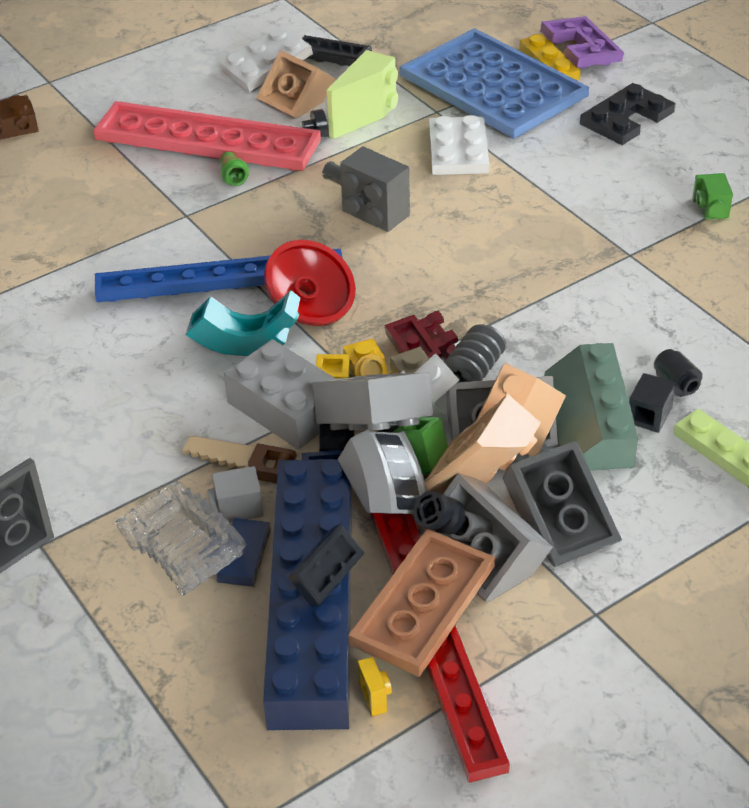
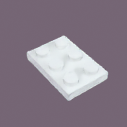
M281 25L272 29L271 32L261 38L252 41L239 51L230 54L219 63L223 72L248 92H251L263 85L280 50L301 60L311 56L313 52L311 45Z
M468 115L465 117L439 116L437 118H429L432 175L489 173V156L484 117Z

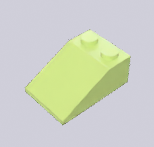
M366 50L326 90L329 138L335 139L380 120L391 109L396 107L398 102V94L396 93L398 71L395 69V57Z

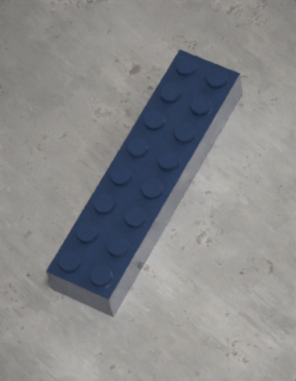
M338 459L278 460L263 696L267 730L349 729L351 570L322 603L311 607L288 578V575L333 526L342 524L352 537V485Z

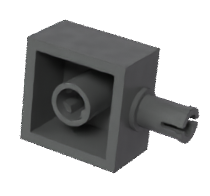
M364 146L341 161L340 165L333 161L325 164L322 171L324 174L322 175L323 178L341 185L343 212L386 232L391 231L410 216L409 166Z

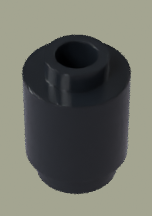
M667 349L656 357L654 369L656 370L657 377L676 382L675 394L677 396L691 395L699 389L703 376L702 372L680 351Z

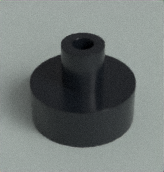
M324 110L311 111L310 120L302 121V128L320 130L321 137L328 136V125Z

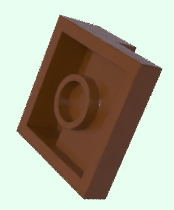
M15 95L8 99L0 100V139L39 132L35 112L28 95Z

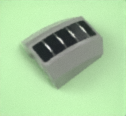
M367 429L350 438L338 458L341 467L367 513L413 514L416 500L424 492H427L421 467L404 431L390 433L372 432Z

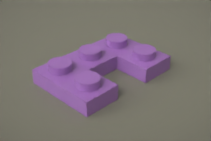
M586 16L541 22L540 31L550 42L561 44L564 41L575 40L578 43L567 45L564 54L577 68H587L600 64L610 65L611 63L622 62L624 51Z

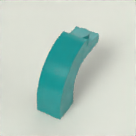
M290 290L269 310L260 314L246 315L228 309L210 296L192 313L185 335L212 351L234 356H249L272 339L284 345L289 328L295 324L299 317L297 309L300 297Z

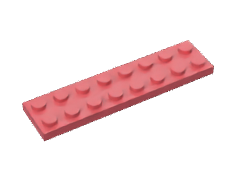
M120 101L113 103L93 130L95 140L107 141L109 143L148 147L160 151L181 152L186 155L194 154L213 159L221 158L225 152H232L236 157L247 163L260 164L265 167L286 168L292 171H304L321 141L320 130Z

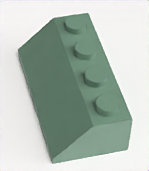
M614 343L579 345L544 373V376H553L554 389L566 395L556 416L558 445L562 446L576 440L590 470L634 468L638 435Z

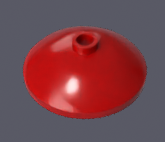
M311 240L286 242L271 254L265 266L264 283L267 293L274 304L290 290L300 297L297 309L299 317L296 321L298 323L309 326L330 325L343 318L353 305L356 294L353 274L344 259L324 244Z

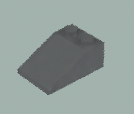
M576 440L509 465L502 479L521 518L553 547L547 555L553 567L622 541Z
M28 458L0 476V573L54 538L37 468L32 458Z

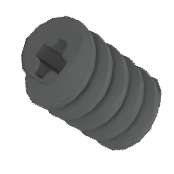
M477 324L468 330L448 358L445 359L444 363L458 377L459 381L457 383L482 381L495 362L498 361L501 354L506 350L507 342L497 329L489 325Z

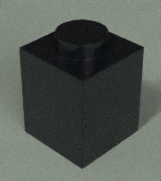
M646 373L642 374L629 398L635 426L657 433L661 431L673 406L676 382Z

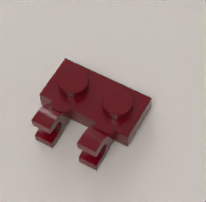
M439 310L419 320L413 314L385 325L386 335L399 354L421 347L429 359L435 353L441 359L442 357L447 359L456 347L454 344L458 342V336L453 329L445 332L440 324L444 323V317Z

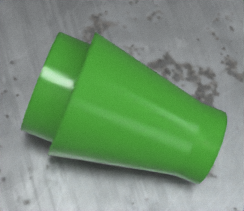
M232 152L222 154L220 163L223 181L231 186H240L245 183L249 176L248 165Z

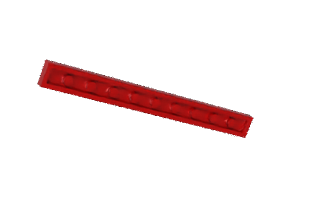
M370 513L393 575L421 536L412 513ZM455 625L426 668L468 783L509 773L510 762Z

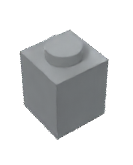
M255 466L212 473L214 488L207 489L211 511L218 510L221 524L233 522L234 518L252 519L264 516L261 490Z

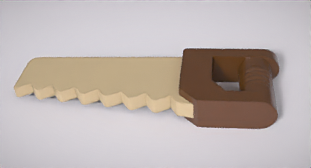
M198 436L189 437L182 450L183 455L190 454L192 458L200 457V460L209 459L210 463L218 462L220 466L227 464L228 468L236 467L240 469L255 466L258 480L277 483L278 460H296L297 457L294 450L259 443L255 447ZM268 459L276 461L273 468L265 467Z

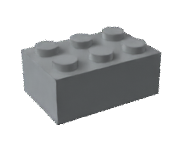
M273 339L224 372L227 402L299 450L320 434V424H316L312 382L336 379Z
M429 372L365 375L312 382L316 424H330L331 430L348 428L349 430L389 429V425L420 424L419 417L433 416Z

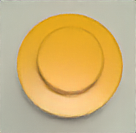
M374 354L362 356L354 366L355 377L387 374L386 363L381 357Z

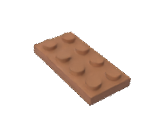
M426 529L350 632L349 645L420 677L493 570L495 557Z

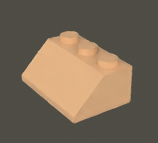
M507 394L450 442L425 480L426 490L445 492L458 473L481 480L487 484L494 477L498 468L502 471L506 470L515 460L518 453L524 456L537 441L534 434L541 422Z

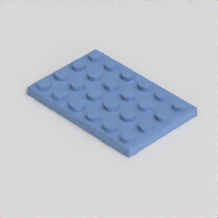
M475 28L400 66V76L469 115L484 117L487 125L513 139L589 96V86Z

